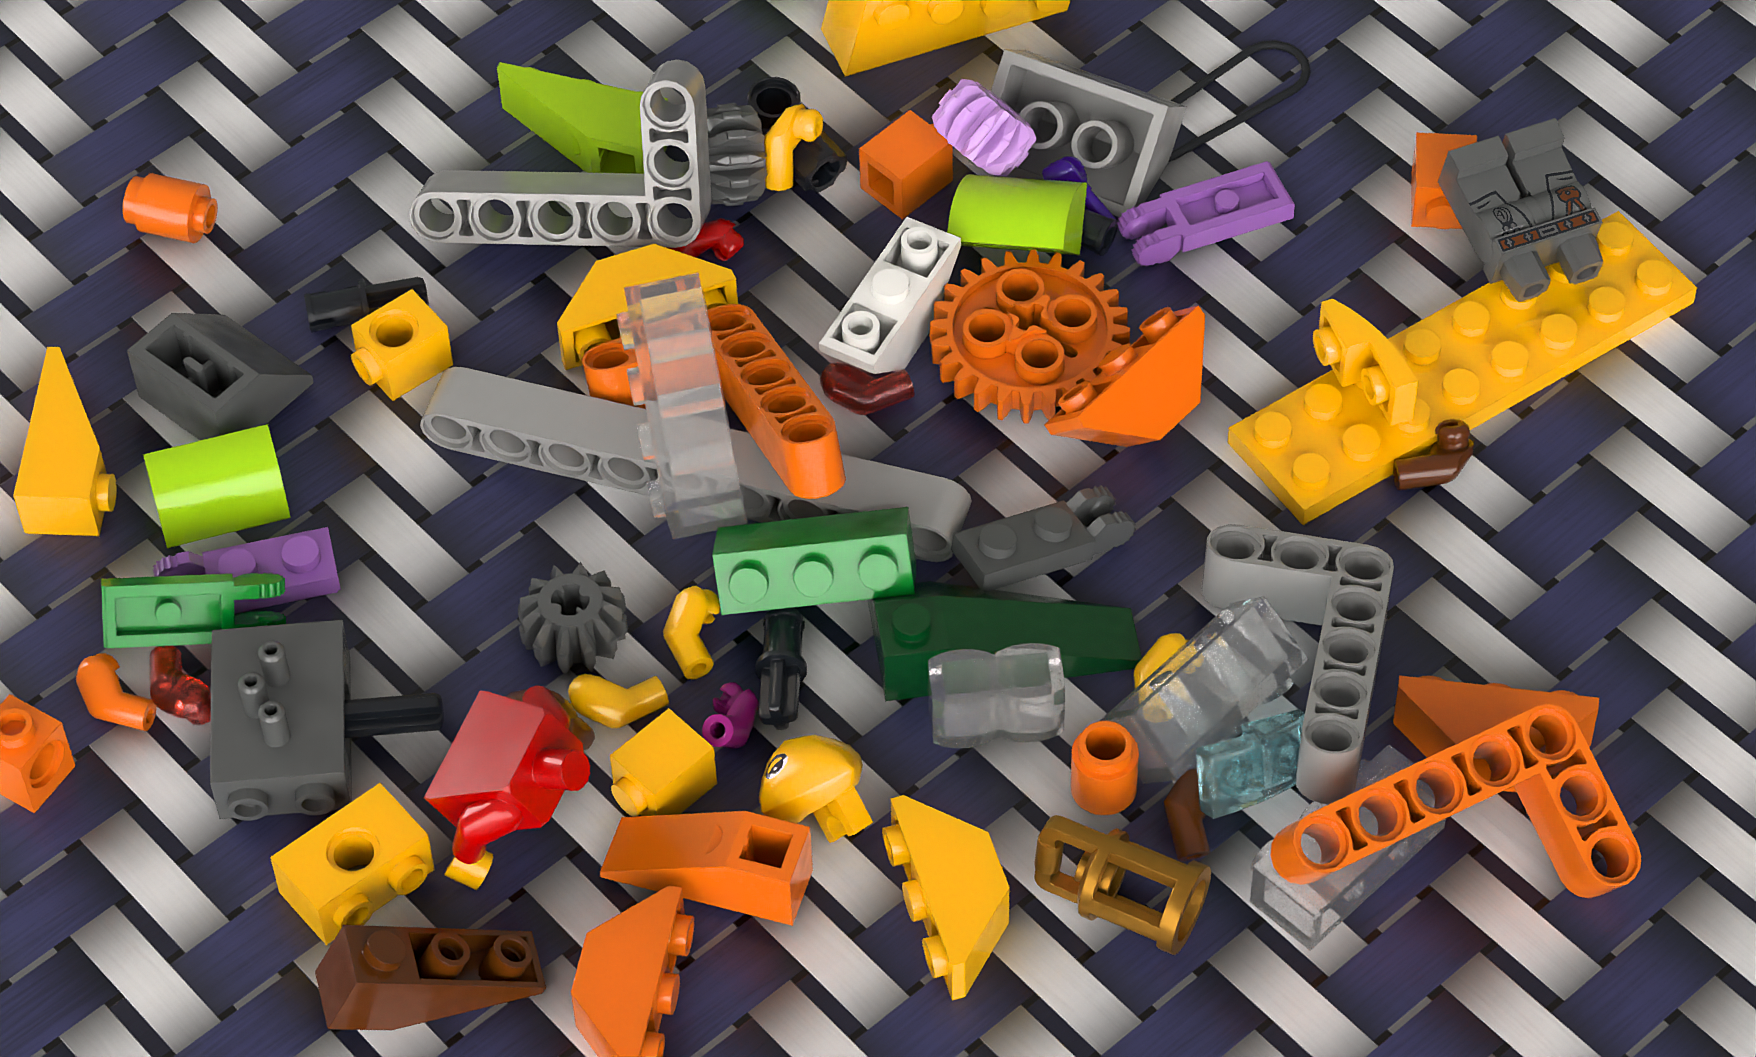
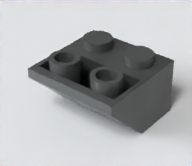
M171 313L127 350L139 397L199 440L266 425L314 383L310 373L226 315Z

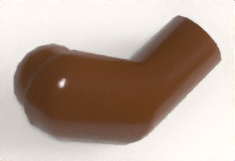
M1457 419L1445 420L1436 427L1435 434H1438L1437 442L1432 445L1427 455L1394 459L1393 477L1397 490L1447 484L1455 480L1473 454L1474 443L1469 439L1470 428L1468 424Z
M1192 768L1182 773L1164 800V809L1178 861H1189L1211 853L1203 819L1217 800L1219 783L1210 771L1202 768Z

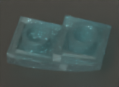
M1297 709L1241 724L1242 736L1196 748L1200 810L1214 819L1259 804L1296 785V771L1305 712Z

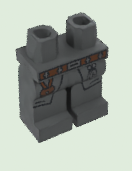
M1556 118L1506 133L1503 142L1499 136L1448 151L1438 179V183L1475 253L1485 263L1483 271L1489 283L1492 284L1503 280L1518 302L1537 297L1547 291L1551 279L1545 266L1559 262L1568 282L1575 285L1594 279L1598 276L1603 264L1596 241L1603 222L1596 208L1591 207L1587 192L1577 181L1562 149L1565 137Z

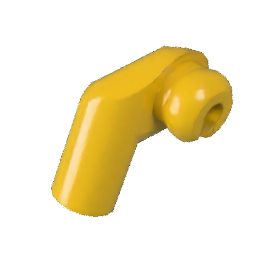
M803 104L786 108L765 135L764 146L767 155L765 185L767 189L781 191L793 187V150L801 139L806 142H812L822 133L823 118L816 109H806Z

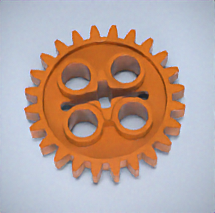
M1031 250L1026 262L1018 263L1012 252L1007 251L1005 252L1004 265L999 267L985 257L981 259L980 275L965 268L962 269L961 286L947 283L944 286V301H935L934 320L930 321L932 363L940 364V380L942 383L954 381V397L960 399L974 393V410L977 412L993 403L997 405L998 420H1003L1011 409L1020 410L1023 423L1028 424L1034 410H1042L1049 421L1056 414V407L1060 406L1058 404L1059 399L1067 391L1084 381L1091 382L1102 372L1099 363L1105 356L1124 344H1130V327H1127L1128 309L1127 307H1119V291L1117 289L1104 291V275L1102 273L1085 279V262L1081 260L1069 269L1063 268L1061 253H1056L1046 264L1040 263L1036 250Z

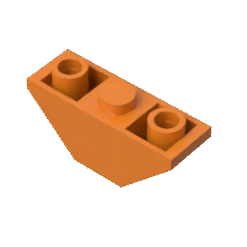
M1199 305L1174 312L1170 307H1165L1149 316L1139 327L1143 334L1133 344H1124L1110 352L1099 363L1102 372L1091 382L1084 381L1074 386L1059 399L1058 404L1062 409L1044 424L1049 433L1055 436L1123 447L1161 440L1201 400L1205 314Z
M1399 675L1393 724L1428 758L1535 706L1550 703L1559 705L1569 711L1590 747L1599 710V698L1580 696L1565 690L1544 692L1511 688L1501 683L1481 685L1446 681L1436 676L1409 677ZM1530 727L1529 736L1531 743L1537 750L1545 754L1546 743L1544 737L1537 729ZM1474 753L1473 763L1475 770L1482 778L1490 781L1491 770L1489 764L1484 757ZM1514 786L1504 790L1508 792H1516Z
M668 885L586 933L571 989V998L576 1027L598 1057H663L665 1035L658 1033L662 1015L674 1014L679 994L680 976L679 974H674L673 971L677 956H688L694 933V916L685 915L682 887Z

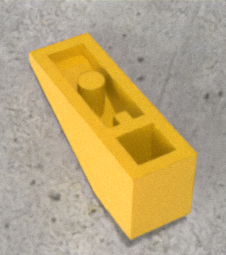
M47 347L14 490V500L25 533L100 536L105 511L112 512L115 507L117 494L116 478L114 474H107L100 447L60 347Z

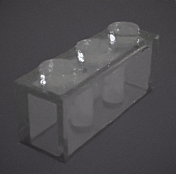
M1265 596L1232 602L1100 721H1112L1122 725L1135 739L1139 749L1138 776L1144 784L1171 780L1175 784L1177 779L1186 771L1194 768H1203L1207 762L1203 756L1214 745L1228 742L1242 733L1250 724L1247 715L1260 703H1269L1288 691L1294 683L1290 676L1308 658Z
M1387 745L1371 761L1366 758L1361 759L1354 792L1403 770L1414 763L1391 745ZM1417 780L1416 790L1418 797L1425 805L1434 808L1435 797L1432 789L1427 783ZM1314 801L1304 810L1299 819L1329 804ZM1360 807L1359 819L1361 825L1367 832L1376 836L1378 834L1376 817L1372 811L1365 807ZM1446 819L1322 879L1305 885L1290 883L1279 875L1273 866L1270 856L1271 844L1273 842L1271 840L1260 849L1252 861L1250 867L1252 871L1250 903L1311 951L1445 827ZM1302 834L1301 847L1303 853L1309 860L1319 864L1321 861L1319 844L1308 834Z

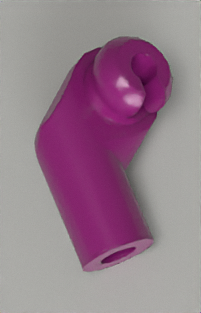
M729 682L720 688L724 692L719 699L717 697L713 698V709L718 714L711 715L704 721L702 735L714 747L740 748L746 744L759 710V701L751 689L744 691L736 682Z

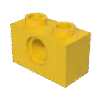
M378 783L270 857L279 893L325 945L335 940L343 925H364L376 910L398 895H406L416 890L424 882L427 875L435 870L428 834L381 783ZM357 865H367L365 868L357 871H348V869Z

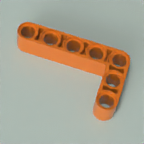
M727 304L599 344L588 350L582 358L591 397L658 412L720 392L792 494L805 499H816L833 494L844 486L846 476L833 417L754 311L748 306Z
M1546 703L1535 706L1293 822L1276 834L1271 844L1270 856L1276 871L1288 882L1299 885L1313 883L1513 786L1560 880L1575 895L1592 898L1628 884L1636 877L1641 867V853L1638 843L1577 722L1566 709L1559 705ZM1530 727L1537 729L1544 737L1546 743L1545 754L1537 750L1531 743L1529 736ZM1474 753L1484 757L1489 764L1491 770L1490 781L1482 778L1475 770L1473 763ZM1417 780H1422L1432 789L1435 797L1434 808L1425 805L1418 797L1416 790ZM1561 787L1568 790L1575 798L1577 805L1576 815L1567 811L1563 806L1560 798ZM1360 807H1365L1372 811L1378 822V834L1376 836L1367 832L1361 825L1359 819ZM1302 834H1308L1319 844L1321 850V861L1319 864L1309 860L1303 853L1301 847ZM1593 848L1599 851L1605 858L1607 864L1606 877L1600 874L1593 866L1591 859Z

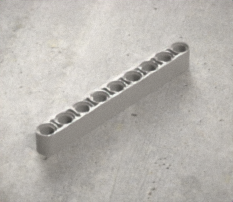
M465 367L447 368L442 373L420 423L423 433L432 442L450 450L762 523L909 507L915 558L930 562H942L952 557L953 533L962 530L972 502L970 494L966 489L955 481L843 454L841 456L846 476L843 487L837 492L821 498L805 499L797 497L789 491L748 432Z

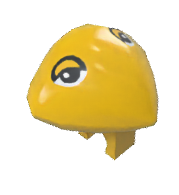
M808 735L785 740L767 762L759 792L761 812L765 816L797 824L813 812L829 843L838 840L846 834L848 837L855 835L873 823L854 787L859 783L863 764L860 754L850 745L829 737Z

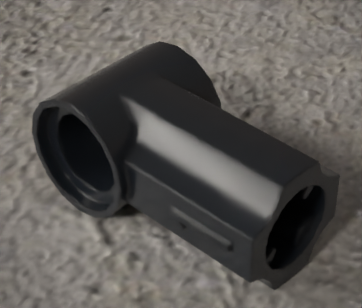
M780 77L760 79L751 86L748 92L747 105H751L757 112V116L761 120V129L764 136L786 108L801 103L800 92L796 85ZM823 129L817 139L812 142H806L801 139L793 150V179L804 191L813 190L817 194L834 184L836 178L846 169L847 155Z

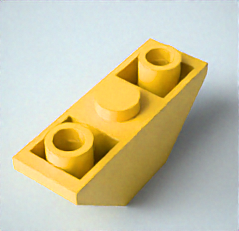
M650 244L595 261L557 322L561 359L565 370L582 366L584 354L599 344L714 307L738 304L736 277L732 269L657 244Z
M905 795L890 798L891 826L882 828L884 845L891 865L895 867L903 864L908 881L902 883V890L911 920L913 922L923 920L929 937L923 938L922 943L929 971L933 978L944 977L952 1000L963 998L967 995L1009 924L1008 882L989 832Z

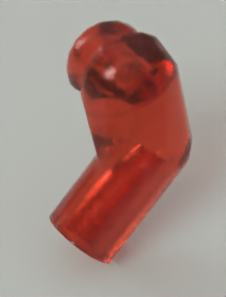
M174 646L155 647L149 655L150 697L153 703L165 713L181 719H187L193 725H204L210 722L211 693L209 687L201 680L182 672V654L178 648Z

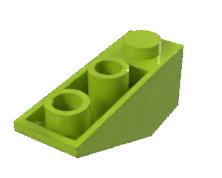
M499 63L497 73L502 108L586 173L644 174L640 119L642 91L636 92L599 84L587 79H576L548 73L532 67Z

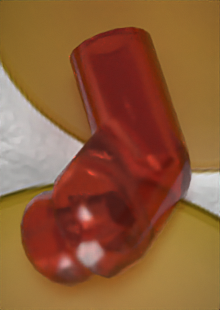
M836 362L826 366L820 375V385L825 396L834 403L858 415H868L912 399L915 396L912 381L905 369L875 379L849 364Z

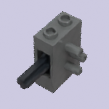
M343 620L212 630L210 785L219 819L236 818L252 821L266 815L291 813L322 815L331 810H340L352 802L351 738L437 731L442 728L444 722L443 703L440 695L436 693L351 700L350 653Z

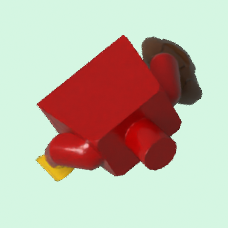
M538 685L511 692L506 697L488 691H479L424 796L426 801L456 827L452 845L454 857L447 867L444 876L477 890L484 881L493 860V854L486 851L488 843L515 830L541 828L549 822L565 790L578 791L588 782L590 763L584 750L589 749L595 740V733L585 721L578 717L572 704L559 693Z

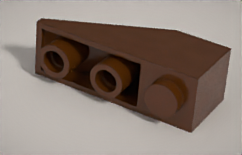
M343 925L315 970L328 1029L392 1031L543 994L546 989L532 931Z

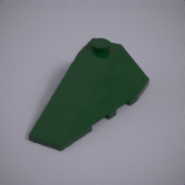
M933 581L915 583L914 595L868 599L885 702L1135 669V666L1142 659L1131 608L1000 590L984 593V591L977 587Z

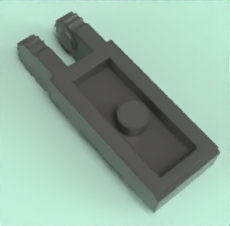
M1100 485L1099 487L1095 486L1093 489L1086 488L1078 491L1067 503L1064 500L953 533L951 550L981 591L985 593L1092 560L1093 555L1109 551L1113 547L1118 548V546L1124 545L1126 541H1129V538L1134 535L1133 532L1136 530L1134 526L1136 524L1127 512L1123 513L1122 510L1120 512L1115 511L1110 515L1111 510H1114L1113 506L1116 505L1114 502L1116 498L1106 486Z

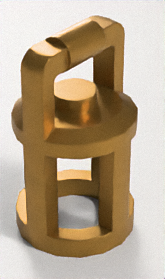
M1059 815L1050 817L1038 835L1034 861V878L1040 888L1078 904V913L1081 917L1091 921L1099 917L1156 941L1158 949L1172 955H1176L1182 949L1196 924L1211 880V869L1209 866L1195 860L1187 865L1129 841L1128 833L1115 828L1106 835ZM1064 843L1085 851L1077 866L1075 878L1060 871ZM1126 870L1173 888L1163 913L1117 894Z

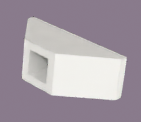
M906 217L819 342V352L873 374L904 370L930 332V321L934 320L935 301L943 300L944 286L949 282L961 248V238Z

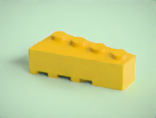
M828 0L821 31L846 77L1067 11L1071 0Z

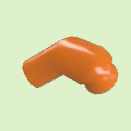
M98 653L85 658L78 667L76 684L88 712L96 719L148 731L156 716V701L123 692L119 677L115 672L120 666L113 656L106 653Z

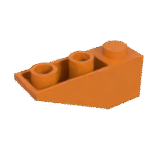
M748 811L621 817L601 867L600 877L657 892L668 885L682 887L684 899L793 926L813 871L811 830L809 826Z

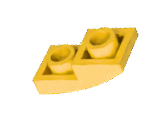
M1335 299L1321 302L1319 329L1313 331V344L1323 366H1331L1342 387L1361 381L1367 400L1371 405H1379L1390 426L1413 420L1419 380L1396 347L1370 322Z

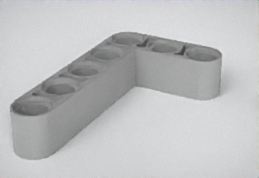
M671 60L660 65L650 79L640 101L644 174L439 171L428 178L410 206L409 219L412 228L422 238L437 243L644 247L650 244H657L669 248L688 245L699 234L710 211L712 201L706 89L702 74L687 61ZM670 87L678 90L684 96L686 103L681 105L671 104L663 98L660 88ZM672 145L681 148L688 155L689 161L677 162L672 160L664 152L663 147ZM431 199H442L449 203L454 214L440 212L432 204ZM496 199L505 202L512 209L513 215H503L495 211L490 204V200ZM555 200L564 203L572 211L573 216L566 217L555 213L549 206L548 201ZM608 202H619L627 206L632 213V217L624 218L617 216L608 207ZM667 204H682L690 211L692 218L683 219L676 217L669 211Z
M1228 524L1219 526L1210 532L1206 542L1202 595L1208 603L1227 611L1322 625L1301 732L1296 787L1302 795L1312 801L1331 804L1354 793L1356 789L1388 612L1394 570L1393 560L1382 549L1367 544L1245 525Z

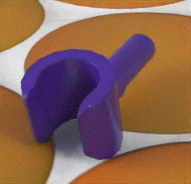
M1065 156L1049 164L1042 171L1044 180L1087 183V174L1083 164L1078 158L1073 156ZM1087 183L1085 206L1088 210L1116 220Z

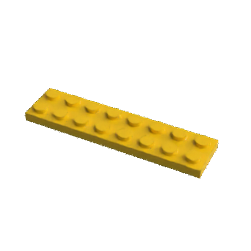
M1617 211L1602 219L1603 223L1597 234L1596 241L1603 264L1598 276L1594 279L1574 285L1568 282L1559 262L1545 266L1551 282L1547 291L1537 297L1518 302L1503 280L1492 284L1487 283L1388 338L1419 380L1413 420L1390 426L1379 405H1371L1367 400L1361 381L1342 387L1334 371L1331 370L1228 428L1227 443L1302 525H1305L1393 475L1394 459L1427 455L1432 445L1437 442L1438 434H1435V429L1441 422L1451 419L1462 420L1472 430L1693 304L1697 287L1630 221Z

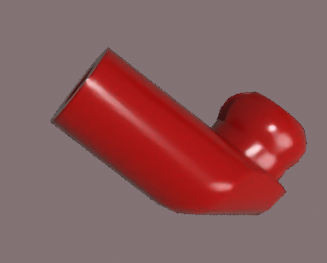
M719 218L704 223L693 242L686 246L669 249L698 258L702 253L711 248L719 260L727 261L744 246V238L734 230L735 223Z

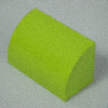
M968 174L961 180L956 189L951 205L947 233L960 237L961 245L966 247L1017 251L1036 250L1043 253L1080 255L1087 183Z
M268 424L143 454L167 548L291 518Z

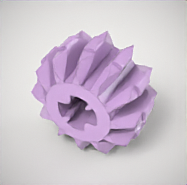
M961 79L953 90L949 89L940 100L939 108L931 116L937 132L946 138L949 144L960 151L963 156L970 159L977 167L983 168L987 173L994 176L1007 177L1015 166L1018 168L1029 155L1028 150L1036 141L1034 130L1019 113L1008 106L1005 101L998 98L992 91L987 90L979 82H974L973 80Z

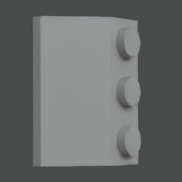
M1004 49L991 89L998 98L1005 101L1008 106L1019 113L1030 124L1036 136L1035 143L1028 150L1029 155L1018 168L1015 166L1007 177L1044 180L1042 175L1044 168L1065 156H1073L1078 158L1083 164L1087 174V183L1092 188L1091 190L1112 215L1121 217V213H1125L1127 209H1131L1133 206L1138 207L1140 204L1145 203L1169 163V158L1187 106L1027 50ZM969 159L968 163L975 165V164Z

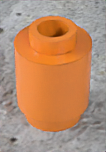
M154 173L148 174L145 178L133 177L126 188L123 199V218L126 223L134 224L139 232L180 241L197 243L204 233L209 234L212 231L217 218V201L211 198L210 189L206 184Z
M1112 721L1092 723L1077 736L1072 746L1071 794L1075 802L1082 809L1096 815H1112L1125 810L1133 802L1137 793L1139 749L1135 739L1122 725Z

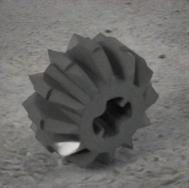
M736 103L717 104V107L707 108L711 204L735 206L743 205L744 202L758 200L766 188L767 155L764 146L765 136L762 134L761 120L757 116V112L751 105H737Z
M581 562L573 573L563 574L554 565L549 581L537 578L531 579V584L528 588L529 595L521 597L520 604L518 605V616L521 622L519 631L521 641L525 645L526 650H534V656L541 667L558 660V667L566 675L574 663H582L592 672L596 664V656L614 659L615 652L618 649L617 641L626 639L625 634L628 630L627 616L624 614L626 603L620 587H611V580L607 577L605 570L588 577L587 570Z

